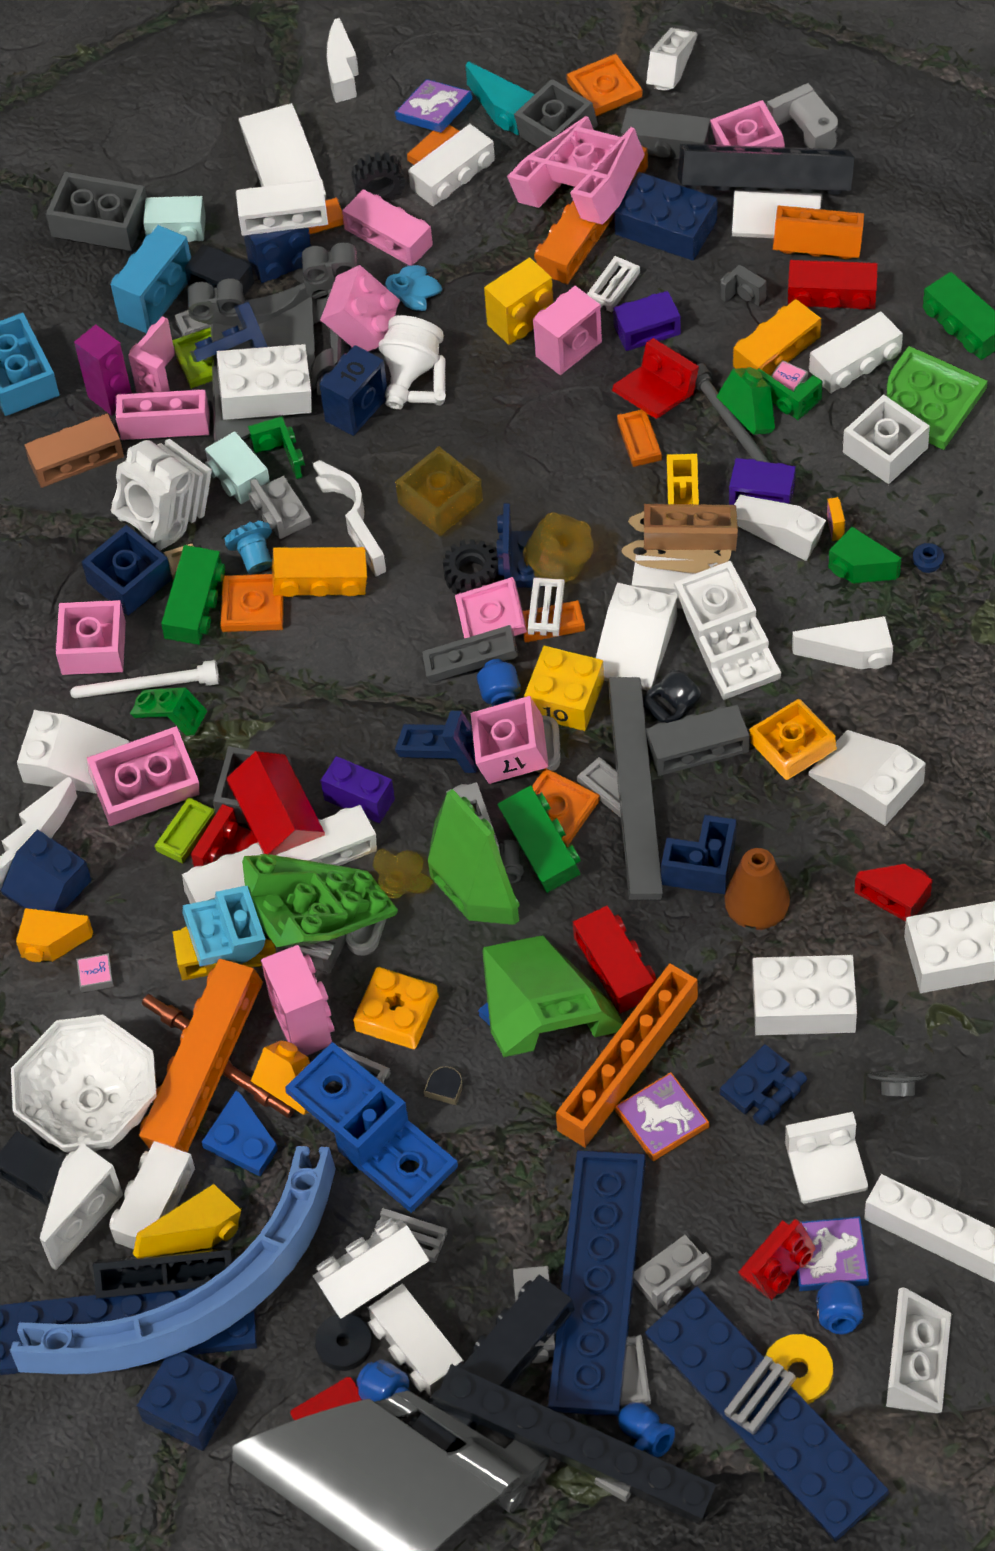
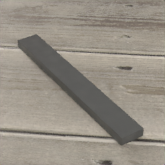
M609 677L608 690L629 900H661L663 892L640 677Z

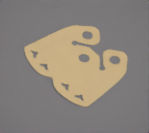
M644 512L629 518L628 522L637 531L644 532V525L640 523V520L644 518ZM644 540L634 541L622 548L624 556L641 566L687 573H698L711 568L709 564L717 563L713 567L728 562L731 556V550H721L719 552L721 556L714 553L717 550H664L666 551L665 554H659L658 550H647L643 556L688 560L635 561L637 554H634L633 550L638 547L644 548Z

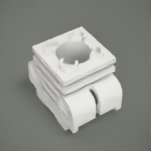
M171 439L166 440L165 445L162 443L156 445L151 440H144L128 448L126 461L117 465V489L112 501L111 512L121 522L126 521L135 526L142 536L150 542H157L156 548L162 550L183 536L188 521L193 523L196 521V517H204L212 469Z

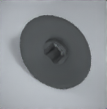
M911 1071L868 1073L869 1078L881 1081V1095L913 1096L915 1095V1081L926 1079L929 1075L927 1073Z

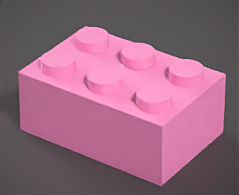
M177 726L87 757L88 772L109 826L188 799V797L192 798L199 795V781Z
M299 945L261 959L271 1006L287 1042L294 1044L298 1051L306 1056L325 1049L332 1043L330 1033L335 1031L330 1018L332 1014L326 1001L328 1000L327 992L322 981L317 982L314 975L316 970L310 955L303 956Z

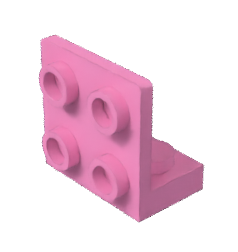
M162 316L156 324L150 326L147 334L138 344L131 348L128 354L136 392L138 393L170 392L165 366L175 356L169 321Z

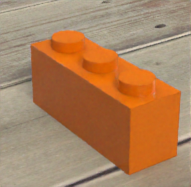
M778 205L773 250H779L786 254L800 252L808 253L812 256L832 255L842 259L859 258L864 213Z

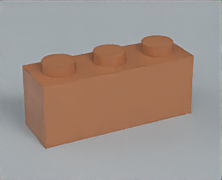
M108 413L24 444L29 463L41 488L124 457L120 438Z

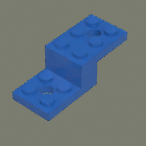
M333 1042L285 1087L286 1093L335 1134L338 1152L410 1213L458 1168L456 1159L408 1120L405 1101ZM336 1081L343 1085L342 1089L334 1094L324 1090L325 1086L330 1082ZM413 1160L419 1164V1167L416 1171L407 1173L402 1171L401 1165L405 1161Z

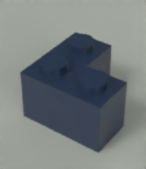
M704 815L699 842L666 838L661 862L662 885L725 894L736 843V819Z

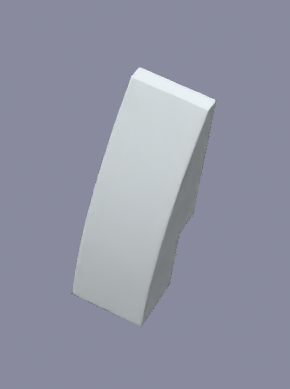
M340 18L334 19L327 43L331 91L336 103L357 97L354 76L359 75L357 57Z

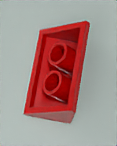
M255 751L227 777V782L263 854L277 855L325 835L285 754Z

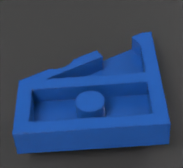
M237 1091L234 1092L202 1141L204 1149L260 1177L278 1150L273 1138L243 1096Z

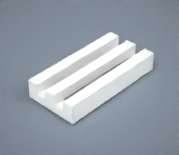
M614 256L587 295L598 302L600 308L604 305L607 311L612 312L613 307H616L640 274V266ZM619 266H622L617 275L614 276L612 280L609 282L610 284L603 292V294L599 295L600 291L606 285V283L617 270V268Z
M533 579L528 635H534V632L537 631L540 632V635L547 636V632H552L553 636H559L565 587L564 579ZM540 586H545L541 623H536ZM552 586L557 587L553 624H549Z

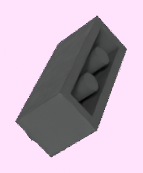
M627 108L621 137L630 127H633L641 146L647 148L649 156L679 159L680 144L709 145L711 118Z
M738 705L722 706L711 712L700 715L692 714L681 720L669 723L662 722L653 727L646 728L647 747L658 776L749 752V734Z

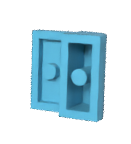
M248 886L217 891L215 899L183 905L182 913L199 966L215 964L219 959L242 964L254 958L263 949L265 937Z

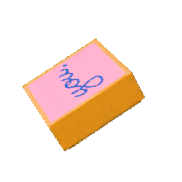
M838 497L827 500V520L832 541L839 540L845 531L844 514Z

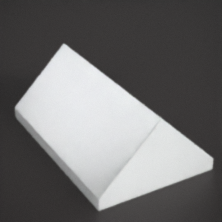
M736 189L734 191L732 236L774 238L778 205L821 209L822 193L773 192L766 190L744 191Z
M905 1287L899 1288L886 1407L940 1413L942 1412L951 1313Z

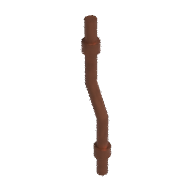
M150 994L144 997L142 1005L159 1015L160 1021L169 1027H177L183 1031L185 1027L189 1026L190 1020L185 1018L183 1012L173 1005L167 1006ZM228 1060L223 1071L225 1077L254 1095V1100L264 1107L270 1106L287 1118L294 1114V1108L251 1082V1077L235 1068L230 1060Z

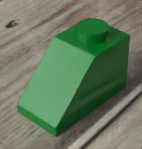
M752 367L732 369L717 398L753 435L772 433L775 429L770 385L762 378V374Z
M853 527L829 550L828 568L836 576L845 578L851 583L896 580L900 576L901 557Z

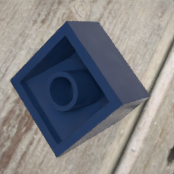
M37 829L16 851L1 888V893L24 909L62 913L92 880L85 860Z

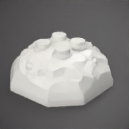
M104 1015L56 1020L11 1068L14 1115L25 1122L39 1136L47 1140L48 1143L68 1153L76 1151L82 1143L94 1152L100 1149H111L128 1134L131 1128L141 1122L149 1105L157 1097L153 1050Z

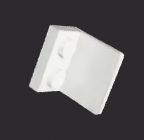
M853 1112L786 1125L785 1145L802 1203L805 1204L863 1192L868 1189L867 1179L855 1141L856 1121Z

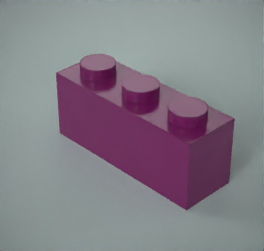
M95 324L74 341L88 398L112 416L116 413L117 395L132 394L120 342Z

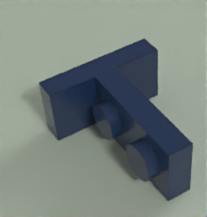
M249 301L234 307L243 329L239 330L238 325L222 331L223 338L212 341V338L208 337L196 342L195 346L197 349L190 351L194 362L204 360L217 354V351L227 350L246 341H249L251 348L268 347Z
M450 711L446 725L403 724L395 748L399 757L454 758L465 773L477 772L478 766L475 761L472 726L462 711Z

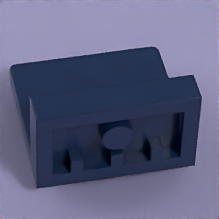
M504 503L503 514L498 515L499 576H504L505 579L513 577L517 588H532L533 579L542 578L543 531H512L510 503Z

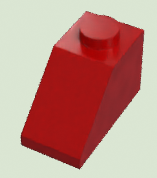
M906 864L859 871L855 877L854 893L906 922V917L916 916L930 898L932 879L924 871L917 868L913 869Z

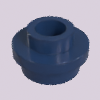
M921 544L913 552L914 564L920 571L925 573L936 571L944 560L942 549L935 544Z

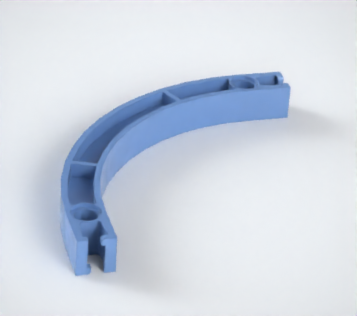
M296 1146L281 1199L261 1233L225 1270L185 1296L161 1307L112 1321L89 1324L19 1322L17 1332L23 1346H21L20 1342H13L10 1350L18 1371L48 1374H92L127 1369L178 1354L208 1340L236 1323L255 1309L281 1284L307 1250L321 1222L336 1170L330 1148L320 1147V1159L317 1167L312 1169L309 1159L310 1148L307 1146Z

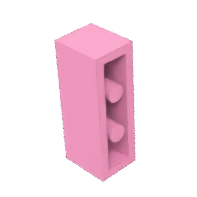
M364 189L342 210L345 230L409 266L414 265L433 245L431 226L424 220L409 215L402 208L395 207L384 201L379 195H373Z
M205 389L119 394L116 397V421L121 440L209 435L210 411Z

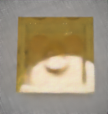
M439 446L395 481L398 503L439 536L444 534L483 501L481 479Z

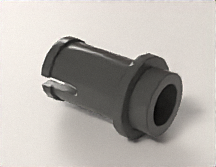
M505 840L504 844L500 843L499 845L500 856L509 882L515 883L521 879L524 873L523 866L520 865V844L515 840Z

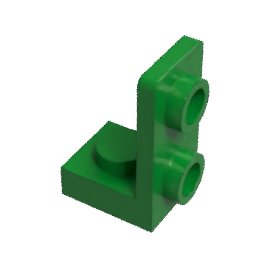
M760 368L757 369L762 374V378L770 385L772 403L777 405L783 413L789 414L797 420L822 400V380L815 375L811 376L805 383L801 382L798 384L793 392Z
M282 416L248 426L254 453L271 450L274 447L283 445L295 478H302L300 467L305 465L300 448L294 449L293 444L296 443L293 429L291 426L286 427Z
M186 687L143 690L138 695L130 714L134 718L167 716L186 736L195 735L207 713V709Z

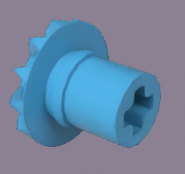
M263 521L249 522L232 530L224 538L228 550L238 551L241 554L249 574L262 572L272 566V559L266 546V539L272 533L269 523Z

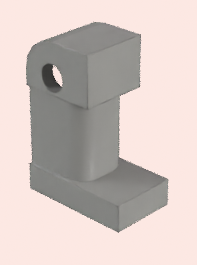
M809 83L767 101V108L777 126L793 119L804 132V145L807 148L832 149L837 144V134L835 131L838 119L815 93Z

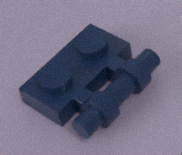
M764 1044L720 1087V1095L743 1114H746L755 1106L759 1110L753 1115V1119L759 1125H763L769 1118L774 1119L781 1112L780 1107L789 1098L794 1099L801 1092L800 1087L808 1079L801 1071H797L791 1078L784 1076L790 1070V1064ZM773 1086L779 1089L771 1098L764 1096Z

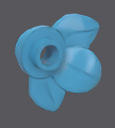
M420 265L404 267L399 274L390 275L385 282V287L400 299L406 307L425 311L427 308L425 298L435 296L441 293L443 289L436 279L426 276V268Z

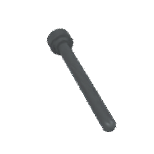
M697 364L699 370L695 389L703 391L752 459L769 462L740 421L717 398L718 392L712 385V374L705 364Z

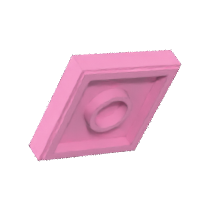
M513 577L455 595L464 639L511 625L514 636L527 632L516 582Z

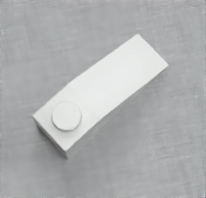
M670 28L650 51L646 84L654 85L659 90H670L677 85L696 41L697 32Z
M740 495L734 504L737 510L738 527L805 561L808 560L819 542L826 522L825 519L800 506Z
M885 617L793 631L792 651L795 655L856 669H879L886 665H892L893 645Z

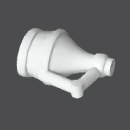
M405 315L391 317L388 322L389 330L385 337L380 340L378 346L391 375V383L385 392V404L393 409H402L403 404L407 401L411 403L443 405L446 397L445 358L439 355V344L443 341L444 332L433 323L420 318ZM434 368V392L408 390L415 379L429 369Z

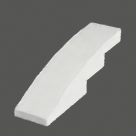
M69 776L19 814L22 826L2 840L5 853L0 856V890L16 851L37 829L52 838L64 822L77 798L73 780Z

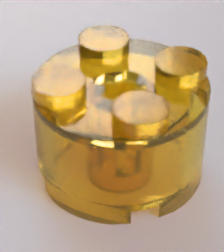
M554 512L548 513L539 522L524 547L523 557L526 565L530 564L535 571L533 575L537 578L564 579L565 584L576 579L593 552L594 545L591 537V528L586 522L578 521L570 516Z

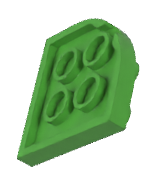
M908 346L889 375L886 396L930 426L928 443L944 450L987 389L988 381Z

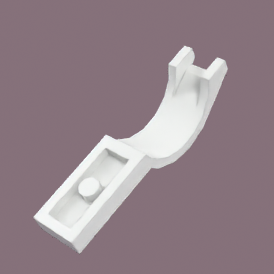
M320 460L313 463V467L319 475L315 479L323 493H341L354 501L352 509L345 515L348 534L356 547H365L366 563L375 577L385 573L384 554L363 522L365 511L359 484L349 474Z

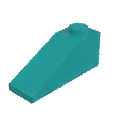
M468 61L465 66L469 88L496 125L503 130L519 135L514 113L535 94Z

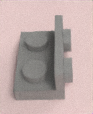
M284 476L263 486H260L256 479L250 481L252 492L248 494L249 499L256 510L261 509L263 521L269 523L271 530L275 531L279 539L312 525L310 515Z
M683 1235L634 1272L633 1283L658 1310L665 1304L668 1306L672 1305L682 1296L686 1288L692 1284L698 1285L709 1276L711 1256L707 1252L702 1254L690 1239Z

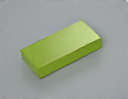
M188 797L155 844L156 851L183 864L216 815L215 809Z

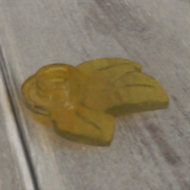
M382 848L375 854L373 867L379 874L378 884L389 898H399L407 891L418 894L423 893L431 887L433 881L421 873L423 859L417 852L406 850L395 856Z

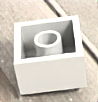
M883 394L844 430L843 453L890 484L928 449L930 426Z

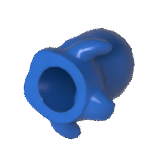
M632 1402L620 1411L618 1417L619 1428L626 1435L638 1440L633 1447L641 1451L645 1450L648 1454L657 1458L663 1456L670 1449L675 1437V1428L670 1424L660 1423L659 1416L646 1404Z

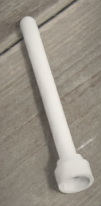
M216 660L203 661V665H197V669L75 686L71 689L70 694L73 698L78 699L195 681L211 686L219 684V673Z

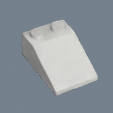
M617 583L608 607L596 654V659L603 660L604 681H608L609 677H640L642 690L648 691L654 686L677 620V596Z
M34 710L17 765L24 783L55 787L69 776L73 780L76 791L97 794L88 772L87 757L130 742L127 739L67 715Z
M847 730L836 741L837 749L820 759L808 774L886 826L923 785L926 763L901 746Z
M83 1143L76 1151L70 1152L63 1160L40 1235V1241L49 1263L55 1270L59 1268L123 1196L114 1166Z

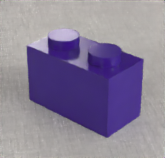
M668 291L652 294L648 297L613 307L614 328L625 351L645 346L646 342L652 338L662 341L681 335L680 314Z
M736 458L729 485V505H734L740 495L791 504L795 487L796 466Z
M337 756L321 779L325 801L341 808H353L361 805L367 818L379 824L395 800L392 779Z

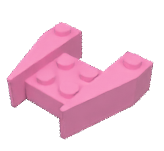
M585 116L525 157L507 178L518 203L537 208L545 203L562 183L575 186L570 194L580 218L603 224L620 206L645 154L633 127H630L622 137L594 131L589 117Z

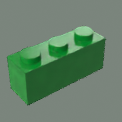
M949 272L924 289L923 308L926 314L931 318L934 317L949 335L955 336L963 344L968 352L973 353L980 360L995 352V310L955 274Z
M188 545L183 546L161 623L164 639L200 645L203 634H208L211 617L208 616L210 608H215L218 599V590L215 589L217 582H222L225 574V564L221 563L220 551Z
M530 785L497 804L547 893L581 874L576 865L581 859L572 844L567 847L565 846L561 837L565 836L566 833L557 818L552 821L546 811L550 810L551 807L542 792L536 795Z

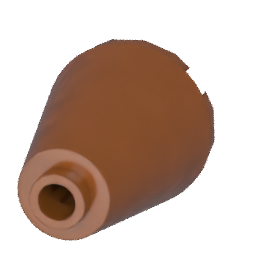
M754 848L743 855L726 889L725 908L730 918L738 925L745 928L747 925L756 927V930H764L777 925L784 919L789 907L790 895L773 855L765 849Z

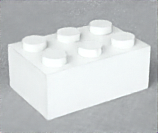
M305 344L217 351L223 420L311 413V387Z
M995 901L906 917L904 938L920 993L995 980Z
M853 955L753 958L752 979L755 1035L855 1033L857 1009Z
M392 1218L386 1220L375 1228L377 1234L366 1241L363 1237L355 1240L345 1248L348 1253L337 1260L332 1256L316 1267L318 1272L312 1276L340 1319L429 1261L411 1230L401 1219L395 1222Z

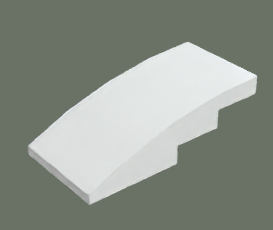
M292 103L238 118L254 169L257 171L262 187L321 179Z
M731 561L674 581V587L689 626L723 700L781 679V671L768 648L769 641L756 618V608Z

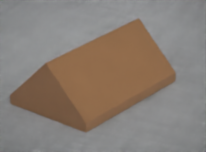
M644 504V550L736 551L738 531L736 505Z

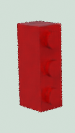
M790 260L788 305L797 299L806 307L875 309L878 263Z
M607 905L573 921V934L575 941L619 1014L637 1006L656 982L657 978L651 966H644L641 961V952L637 943L633 939L629 941L625 935L626 928L621 917L618 914L614 916Z

